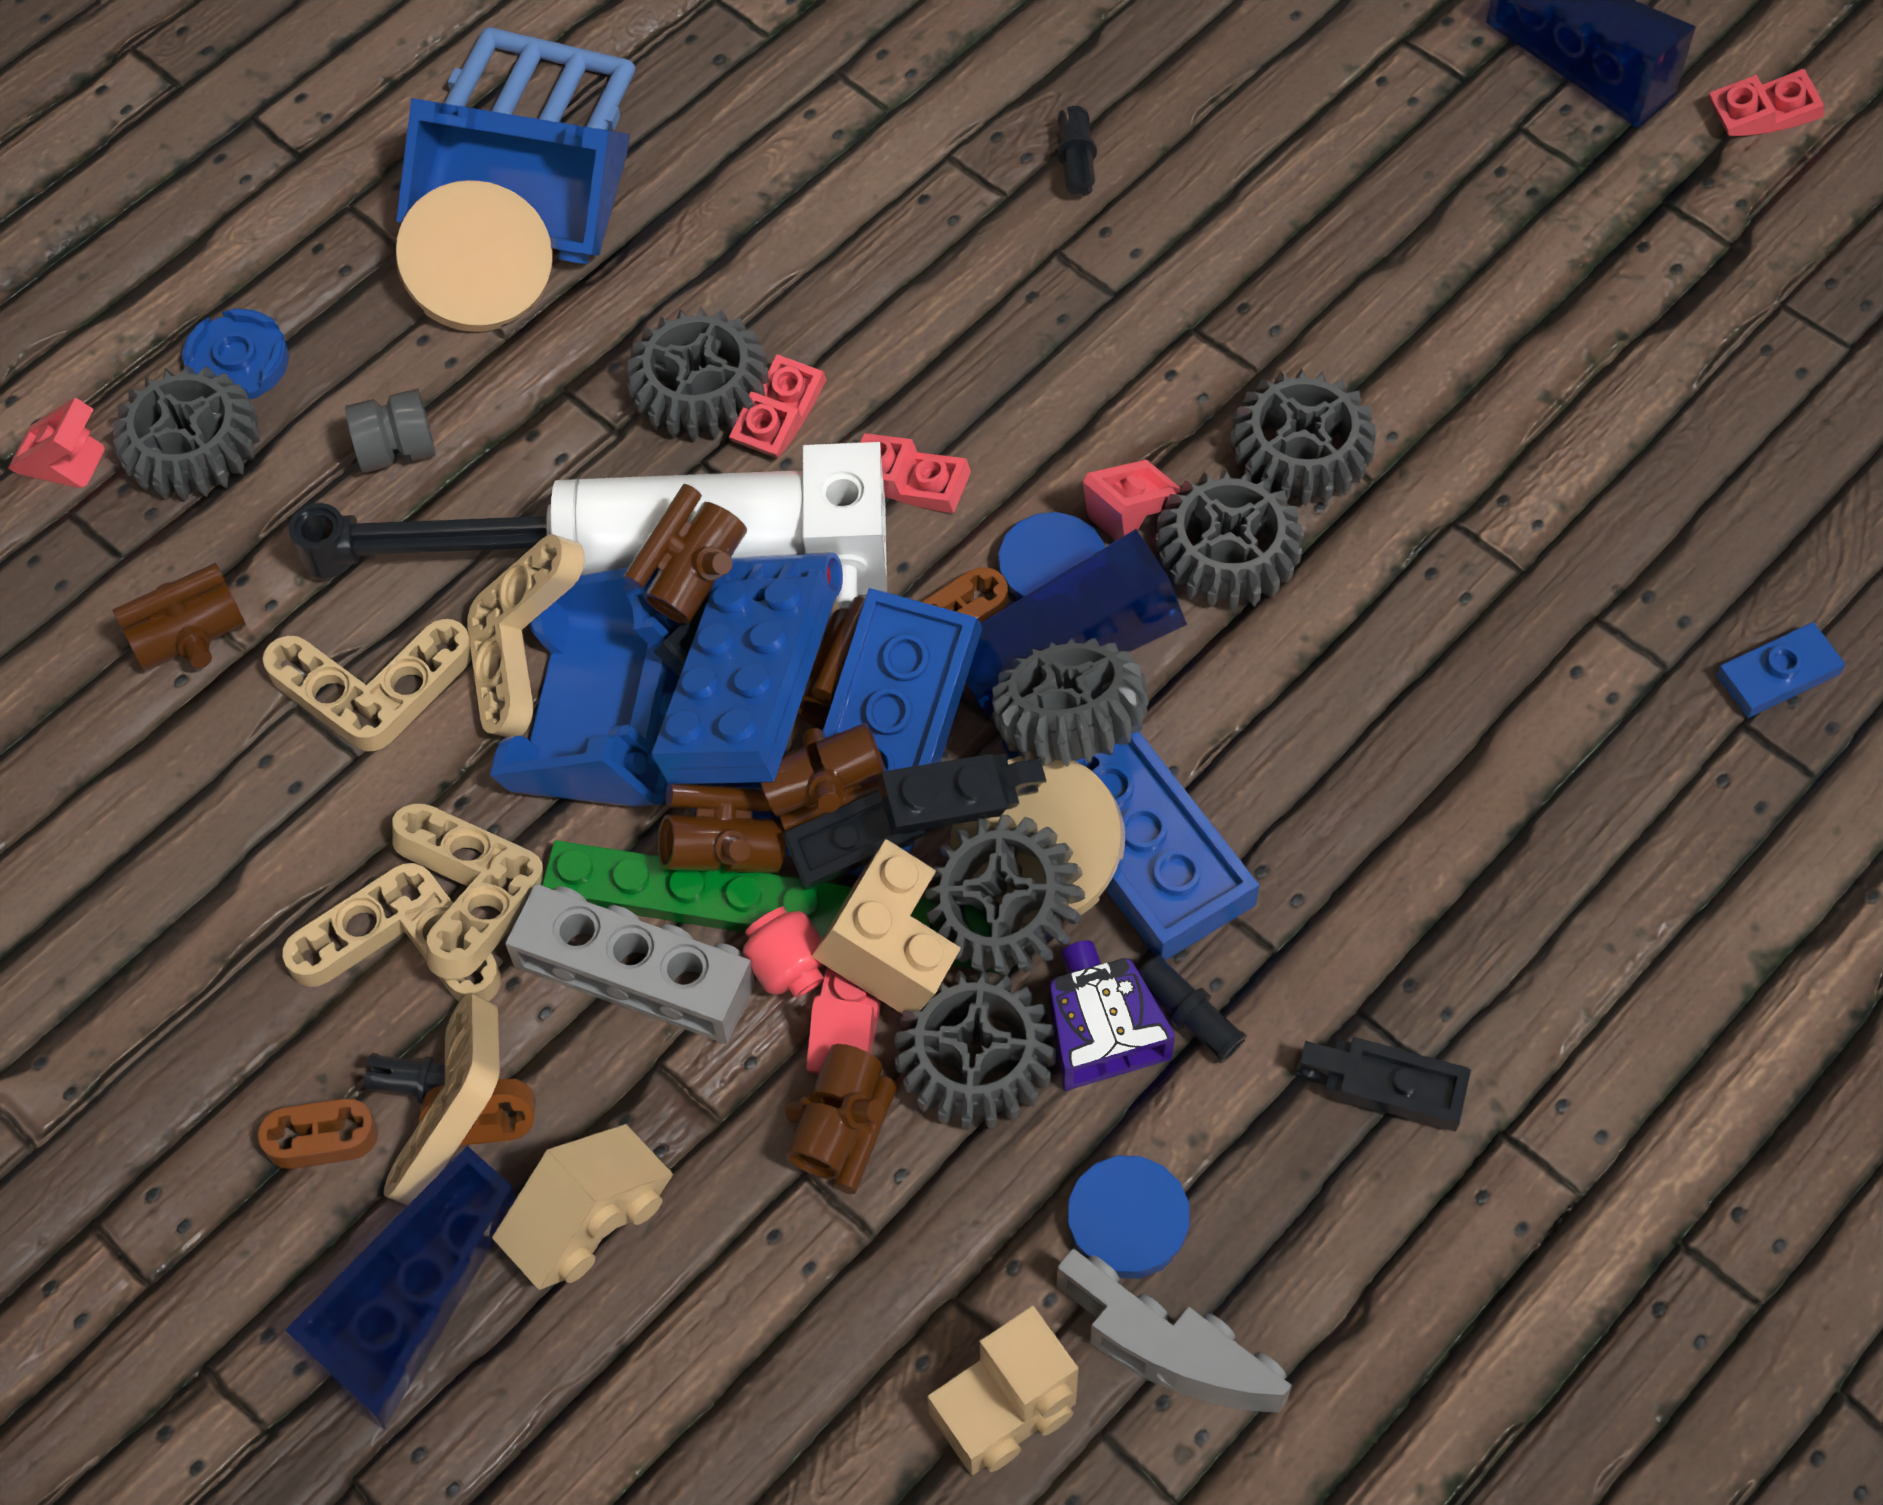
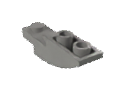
M1072 1249L1057 1267V1288L1097 1318L1092 1324L1090 1344L1123 1367L1176 1393L1214 1405L1246 1411L1279 1413L1287 1403L1292 1385L1284 1380L1286 1373L1281 1366L1261 1352H1256L1254 1355L1250 1354L1233 1341L1235 1334L1218 1317L1210 1313H1205L1202 1317L1192 1308L1188 1307L1177 1322L1172 1325L1167 1321L1169 1314L1157 1301L1143 1293H1140L1138 1297L1134 1296L1118 1283L1120 1280L1118 1274L1105 1261L1094 1255L1086 1259L1075 1249Z

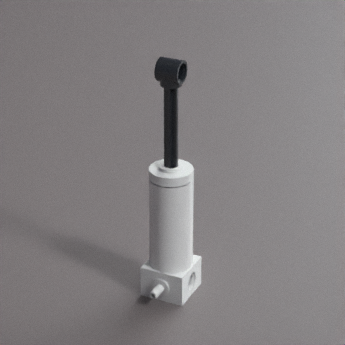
M880 442L803 445V470L555 480L552 487L551 505H548L547 516L357 523L355 515L342 516L337 508L329 504L314 503L299 509L293 515L289 524V534L303 567L311 575L320 578L338 576L346 571L351 564H356L359 560V555L532 548L549 534L577 541L582 545L585 562L581 575L630 567L681 486L688 484L697 489L702 495L687 519L689 522L703 502H711L730 511L747 527V533L732 557L834 552L840 559L843 571L842 589L835 598V603L838 606L849 608L853 598L857 597V595H867L869 588L887 592L886 509Z

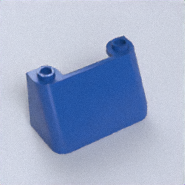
M411 98L396 222L402 223L408 211L421 197L440 186L458 181L489 182L511 190L534 208L546 226L551 240V248L559 249L558 259L588 264L589 255H600L627 157L630 134Z
M628 568L581 575L572 588L529 623L532 633L551 652L530 740L521 735L506 737L499 743L494 755L490 776L505 789L513 793L630 807L663 804L666 800L668 782L651 754L679 677L653 651L681 624L659 613L644 599L643 594L657 574L655 571L643 589L632 586L623 578Z

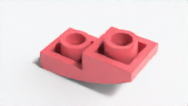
M1805 69L1765 84H1761L1758 76L1754 75L1709 93V100L1728 136L1770 133L1806 124L1824 117V103Z
M776 354L768 371L769 382L763 384L765 396L750 392L749 395L753 400L754 407L750 409L743 407L729 438L732 442L778 459L802 427L827 379L824 371Z
M868 433L863 434L860 443L880 442L885 497L921 508L955 513L971 473L966 458L919 453L912 439Z

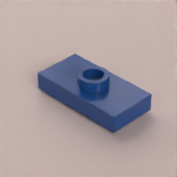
M1812 622L1720 665L1716 676L1745 716L1750 718L1840 675L1846 664L1816 624Z

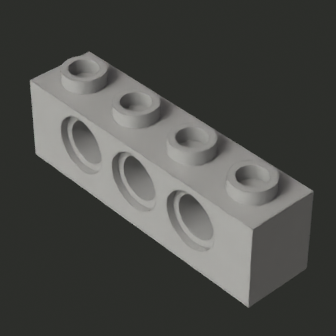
M535 884L505 943L514 968L728 1045L755 986L751 960L744 958L742 952L737 948L723 943H717L713 947L693 940L688 932L674 925L663 924L659 928L640 921L633 912L616 905H610L607 909L587 902L578 892L562 886H558L553 890ZM576 935H593L583 945L572 946L568 944ZM631 953L647 955L643 961L635 965L620 963L624 957ZM684 972L700 974V977L691 984L681 985L674 982Z

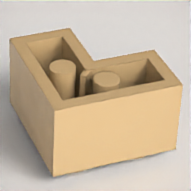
M885 839L862 870L811 957L901 1014L904 1011L920 1012L935 995L961 949L953 942L910 916L936 870Z
M627 1124L547 1149L492 1239L538 1290L564 1280L567 1283L575 1282L586 1274L594 1264L596 1258L593 1252L602 1238L609 1235L615 1228L631 1222L635 1225L642 1224L656 1213L663 1201L660 1194L673 1176V1173Z
M1031 1306L980 1341V1361L927 1396L929 1415L972 1476L984 1467H987L990 1472H994L1008 1464L1020 1453L1021 1448L1018 1444L1038 1430L1042 1436H1046L1060 1428L1072 1417L1073 1411L1071 1407L1076 1405L1079 1368L1036 1308Z

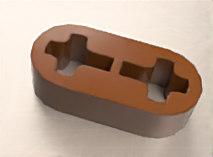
M988 567L975 568L926 598L923 603L977 617L984 629L1005 613L1008 605L1007 582L1004 576L995 569ZM979 589L983 594L993 591V599L988 601L983 596L974 599V591Z
M498 1079L487 1105L459 1146L511 1141L521 1138L528 1133L533 1125L536 1098L533 1090L526 1083L517 1079ZM444 1085L434 1087L426 1093L421 1105L419 1123ZM510 1102L512 1109L516 1111V1116H505V1112L502 1108H499V1104Z
M339 1099L283 1107L274 1110L266 1116L258 1131L260 1147L274 1165L288 1169L349 1161L363 1157L372 1150L378 1137V1127L372 1113L364 1103L355 1099ZM354 1118L360 1128L353 1130L352 1139L343 1141L340 1134L335 1131L344 1129L346 1119ZM294 1127L300 1136L292 1139V1148L284 1150L276 1140L284 1138L285 1128Z

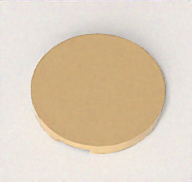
M483 181L453 182L440 186L421 197L403 219L396 244L398 275L409 295L424 310V313L433 320L450 328L463 331H492L500 329L501 325L519 318L529 309L534 308L540 301L548 285L551 273V240L539 214L526 200L511 190Z
M1019 756L1007 761L1008 764H1011L1017 761H1024V759L1022 756ZM1055 760L1047 766L1042 764L1047 781L1042 783L1038 788L1039 791L1035 794L1018 796L1020 804L1015 808L1005 810L1003 815H1010L1014 819L1016 827L1024 817L1033 819L1038 825V831L1044 827H1050L1058 835L1056 844L1065 842L1072 849L1073 855L1069 863H1076L1083 873V876L1072 884L1080 886L1085 891V899L1069 904V906L1082 915L1100 900L1098 897L1112 880L1119 861L1123 860L1125 849L1124 822L1114 796L1095 773L1074 760L1068 767H1066L1062 760ZM1000 817L988 818L987 820L996 830ZM978 820L952 825L950 847L954 851L962 845L957 837V829H965L974 837L978 835ZM1017 853V864L1022 867V878H1032L1037 884H1046V875L1041 861L1033 856ZM989 861L981 866L971 879L978 878L984 874L988 868ZM1008 885L1006 894L1013 893L1014 889ZM997 896L995 900L1002 904L1003 896ZM1039 910L1027 914L1021 921L1020 927H1026L1036 917Z

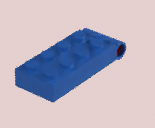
M825 552L731 558V570L715 580L651 754L668 784L775 782L835 598L842 589L843 571L840 559L836 553Z
M869 588L823 729L825 737L828 738L867 723L880 751L886 771L941 762L983 629L977 617ZM914 840L913 844L902 849L908 853L912 852L916 840ZM786 844V854L787 856H791L788 846ZM866 865L848 872V874L859 877Z
M1139 731L1131 733L1130 744H1115L1113 755L1103 753L1093 755L1091 763L1084 758L1074 760L1090 769L1099 777L1112 793L1120 808L1125 828L1123 860L1119 861L1117 870L1105 890L1155 957L1161 955L1165 958V961L1256 906L1259 883ZM1002 739L1009 759L1022 756L1020 752L1009 751L1007 743Z

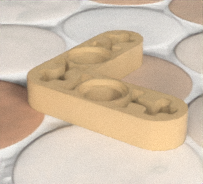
M552 534L545 536L478 594L469 609L467 627L480 720L483 729L487 733L502 737L522 736L531 722L533 701L522 629L572 588L579 580L585 561L584 550L577 541Z
M441 619L425 627L367 685L298 636H284L276 639L269 644L263 656L265 670L270 681L277 689L353 746L363 751H376L389 745L472 660L467 629L460 622L453 619ZM441 642L448 646L455 642L457 648L452 652L445 648L438 652L436 646ZM286 659L291 662L299 659L303 670L308 675L303 680L300 672L289 665L282 668L281 663ZM432 663L436 670L434 672H431L429 668ZM417 675L423 679L422 686L415 693L401 695L394 691V685L403 676ZM338 683L345 687L343 695L335 702L321 703L315 699L318 690L326 684ZM357 706L359 713L368 720L374 721L378 718L380 725L376 728L370 725L362 728L356 714L352 712L353 709Z
M426 804L404 806L392 818L393 847L396 852L417 864L467 886L466 890L430 929L427 935V965L430 971L438 977L445 979L467 977L477 970L515 925L535 884L542 886V861L533 852ZM461 848H472L481 852L482 855L474 860H461L453 856L452 853ZM506 877L513 879L509 883L508 892L506 891ZM480 906H490L499 910L501 914L490 920H482L471 915L470 911ZM462 933L465 935L464 950L456 948L462 942Z
M415 863L402 864L391 869L292 934L283 947L282 958L292 978L299 984L307 987L321 986L405 932L427 961L426 934L451 907L453 902L425 867ZM410 884L413 889L419 890L420 896L411 901L409 897L402 895L401 889L404 886ZM382 899L386 900L388 907H391L394 913L388 919L379 903ZM369 913L377 918V923L369 934L355 937L346 932L349 920L357 914ZM333 931L336 932L344 947L340 951L337 950L334 942H331L328 936ZM463 933L462 942L456 948H461L464 950L465 935ZM311 948L321 958V961L314 966L308 961H304L302 956L306 950ZM491 953L476 970L477 973L481 972L483 980L476 985L470 980H465V978L445 979L439 977L452 996L459 1002L467 993L475 994L490 1001L498 993L501 986V974Z
M467 993L455 1008L445 1034V1085L395 1160L385 1183V1197L415 1209L419 1206L487 1105L496 1087L500 1072L497 1005L475 994Z

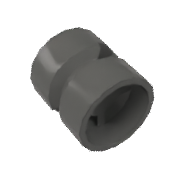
M419 389L389 395L387 404L383 406L374 399L345 406L352 442L362 473L391 467L396 456H401L407 463L436 456Z

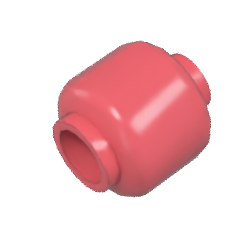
M779 907L762 916L745 931L749 939L743 947L742 955L744 958L751 960L752 971L766 992L779 995L791 991L795 998H799L813 990L825 979L820 972L825 965L811 957L822 936L805 913L800 911L787 912L785 907Z

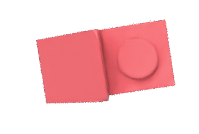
M75 397L32 424L28 428L8 468L16 474L76 488L87 486L105 448L100 442L90 437V430L85 428L93 408Z
M1147 459L1089 472L1083 480L1089 519L1123 548L1130 545L1147 515L1165 510L1166 501L1169 499L1170 494H1180V487Z
M829 967L826 968L821 995L814 996L806 1070L807 1073L819 1075L828 1050L833 1044H847L860 1048L870 1054L872 1053L882 1005L881 1000Z

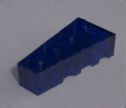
M1490 0L1486 19L1487 24L1637 128L1676 95L1696 26L1635 0Z
M1137 529L980 623L983 629L966 683L989 718L993 716L994 712L992 688L999 684V673L1011 670V660L1028 658L1029 649L1044 650L1049 648L1050 641L1055 645L1067 644L1071 638H1074L1077 643H1086L1090 639L1096 638L1100 646L1115 643L1119 651L1130 652L1186 626V620L1169 577Z
M467 1145L285 1330L295 1346L384 1430L495 1243L492 1237L516 1200L512 1186Z

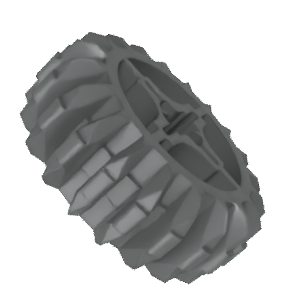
M700 307L696 316L688 317L680 309L677 320L669 321L660 316L658 330L644 328L643 342L633 343L632 358L628 360L626 367L630 397L636 403L637 411L641 414V417H649L655 431L667 426L668 432L673 439L683 430L688 431L689 436L694 442L699 433L709 431L716 439L719 428L726 426L731 430L733 429L743 407L746 409L754 407L753 400L749 395L751 391L765 396L763 384L769 382L766 352L763 350V346L759 345V339L755 335L754 330H746L740 317L728 322L727 316H725L722 309L713 317H708L702 307ZM727 360L733 363L736 367L727 365ZM658 380L669 382V387L676 389V392L666 388Z
M186 364L181 374L174 375L165 368L162 379L153 381L145 376V389L142 391L129 389L128 399L130 403L117 405V416L119 419L112 423V433L115 437L113 440L114 451L121 461L125 473L132 480H137L139 486L146 492L155 489L158 494L166 499L176 490L178 496L186 501L191 491L199 490L200 493L207 497L209 486L218 483L227 488V476L230 473L244 475V464L242 461L255 459L253 444L259 442L257 413L253 404H250L246 391L241 388L240 384L235 385L226 373L216 376L215 372H212L206 366L196 374Z
M1302 368L1294 379H1289L1281 371L1275 378L1274 384L1261 379L1256 387V392H1246L1245 397L1242 399L1241 407L1237 408L1233 417L1234 429L1231 431L1230 443L1232 450H1235L1234 459L1236 467L1245 468V472L1248 470L1251 482H1262L1268 478L1271 491L1285 490L1288 499L1291 495L1300 496L1304 506L1311 501V496L1317 495L1327 504L1329 499L1332 498L1333 490L1346 495L1347 491L1351 488L1352 482L1360 483L1361 478L1365 475L1366 467L1373 460L1375 451L1373 445L1375 444L1377 432L1375 424L1371 423V407L1361 405L1362 399L1360 398L1359 391L1345 393L1346 386L1343 379L1333 384L1327 383L1324 371L1316 379L1306 378ZM1271 424L1276 429L1275 438L1268 442L1262 432ZM1337 432L1344 442V445L1338 450L1331 445V436Z
M1225 468L1218 480H1213L1208 474L1203 472L1199 478L1198 486L1185 480L1180 488L1179 495L1170 494L1169 499L1166 501L1165 510L1161 511L1157 521V530L1159 532L1156 533L1155 548L1157 553L1160 554L1159 563L1162 571L1171 572L1170 580L1173 587L1187 584L1186 593L1190 600L1201 593L1207 595V602L1210 608L1218 599H1228L1229 606L1234 610L1238 605L1239 598H1245L1255 607L1257 602L1260 601L1261 592L1274 598L1276 592L1279 591L1280 583L1288 584L1289 580L1293 577L1294 567L1300 562L1302 554L1300 545L1302 544L1304 533L1302 525L1298 524L1299 514L1297 506H1287L1288 498L1286 497L1285 490L1270 493L1271 485L1269 479L1267 478L1258 484H1254L1251 482L1248 470L1240 479H1233ZM1197 525L1201 530V541L1193 546L1187 537V533L1193 526ZM1263 532L1266 533L1271 542L1270 548L1265 553H1262L1257 547V536Z
M1071 638L1067 644L1055 645L1050 641L1049 648L1044 650L1029 649L1028 658L1011 660V670L999 673V684L992 688L993 717L996 729L1000 731L1001 739L1007 743L1009 751L1020 752L1024 761L1039 757L1044 766L1051 764L1055 760H1062L1066 767H1068L1073 760L1084 758L1091 763L1092 756L1099 753L1113 755L1114 745L1130 744L1131 733H1136L1143 729L1142 720L1148 715L1147 706L1149 699L1145 675L1140 669V664L1133 661L1131 652L1119 651L1115 643L1100 646L1096 638H1092L1086 643H1077L1074 638Z
M1001 814L996 830L987 819L979 818L977 824L978 835L974 837L965 829H957V837L962 845L956 851L950 846H940V853L948 862L945 867H931L936 870L933 878L939 881L940 885L924 891L925 898L931 903L937 904L936 907L927 913L928 920L934 926H942L937 933L961 948L956 959L964 962L971 958L972 967L979 972H985L993 963L994 970L997 973L1008 975L1013 960L1024 972L1031 971L1033 965L1032 954L1037 953L1045 961L1052 960L1053 953L1047 945L1054 938L1064 945L1070 943V936L1062 929L1064 922L1070 924L1081 922V915L1069 906V904L1085 899V891L1080 886L1072 884L1083 876L1082 869L1076 863H1069L1073 855L1072 849L1065 842L1056 844L1058 835L1050 827H1044L1038 831L1037 823L1028 817H1024L1016 827L1015 821L1010 815ZM1017 853L1027 854L1041 861L1046 875V884H1037L1032 878H1022V867L1017 864ZM989 861L988 868L984 874L978 878L971 879L977 870ZM1008 885L1014 889L1013 893L1006 894ZM997 896H1003L1002 904L995 900ZM964 905H973L977 910L987 912V922L992 926V937H985L972 932L966 920ZM1039 910L1036 917L1020 930L1021 921L1032 911Z
M959 970L954 975L955 986L948 988L942 982L934 998H931L920 1012L904 1011L900 1018L901 1027L905 1031L897 1032L894 1039L895 1049L901 1052L895 1058L896 1070L900 1074H907L903 1079V1088L908 1095L920 1093L918 1107L923 1112L939 1104L938 1120L943 1125L951 1120L954 1113L961 1114L962 1127L966 1130L972 1127L973 1116H984L985 1124L992 1130L997 1124L996 1112L1003 1111L1008 1118L1015 1121L1019 1117L1018 1101L1033 1107L1038 1101V1092L1035 1087L1046 1088L1049 1085L1051 1073L1046 1067H1050L1056 1062V1050L1049 1046L1055 1040V1031L1052 1025L1043 1024L1046 1020V1009L1043 1004L1029 1006L1032 993L1028 990V987L1011 994L1012 981L1007 975L1001 978L995 986L989 984V976L986 971L979 972L977 982L966 983V976ZM967 1015L964 1021L956 1026H943L952 1019ZM988 1016L1006 1023L1015 1031L1020 1039L1011 1038L1010 1032L995 1029L988 1021ZM980 1031L982 1053L976 1054L975 1066L970 1068L969 1045H974L976 1032ZM929 1059L940 1060V1066L951 1067L958 1071L962 1077V1084L954 1082L939 1073ZM1010 1067H1015L1002 1079L982 1085L989 1075L995 1072H1009Z

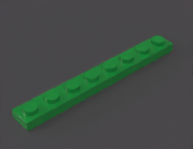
M558 840L554 841L542 886L553 890L558 886L570 888L581 894L587 902L606 909L610 905H616L628 909L636 916L745 933L749 926L762 916L779 907H785L787 912L800 911L805 913L822 938L852 889L850 886L823 883L808 890L803 886L799 878L768 873L725 872L721 866L717 871L664 870L661 867L659 856ZM920 898L910 916L935 932H938L942 927L934 926L927 917V913L936 907L937 904L931 903L926 898ZM964 905L966 920L972 932L981 936L992 937V926L987 922V912L979 911L971 905ZM955 958L951 965L976 970L971 965V958L964 962H960ZM993 963L986 970V972L997 973L994 970Z

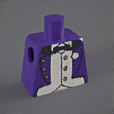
M1089 940L1079 941L1064 948L1061 952V957L1067 975L1054 978L1050 981L1049 1007L1052 1026L1055 1031V1045L1064 1092L1172 1060L1175 1035L1130 959L1122 958L1101 964L1094 942Z

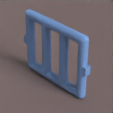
M487 27L482 30L463 68H455L448 80L450 93L444 103L465 107L495 48L520 54L492 109L493 112L512 115L540 59L563 64L565 67L539 117L542 120L560 122L585 70L609 75L611 77L586 127L614 131L621 118L618 106L635 73V66L628 59Z

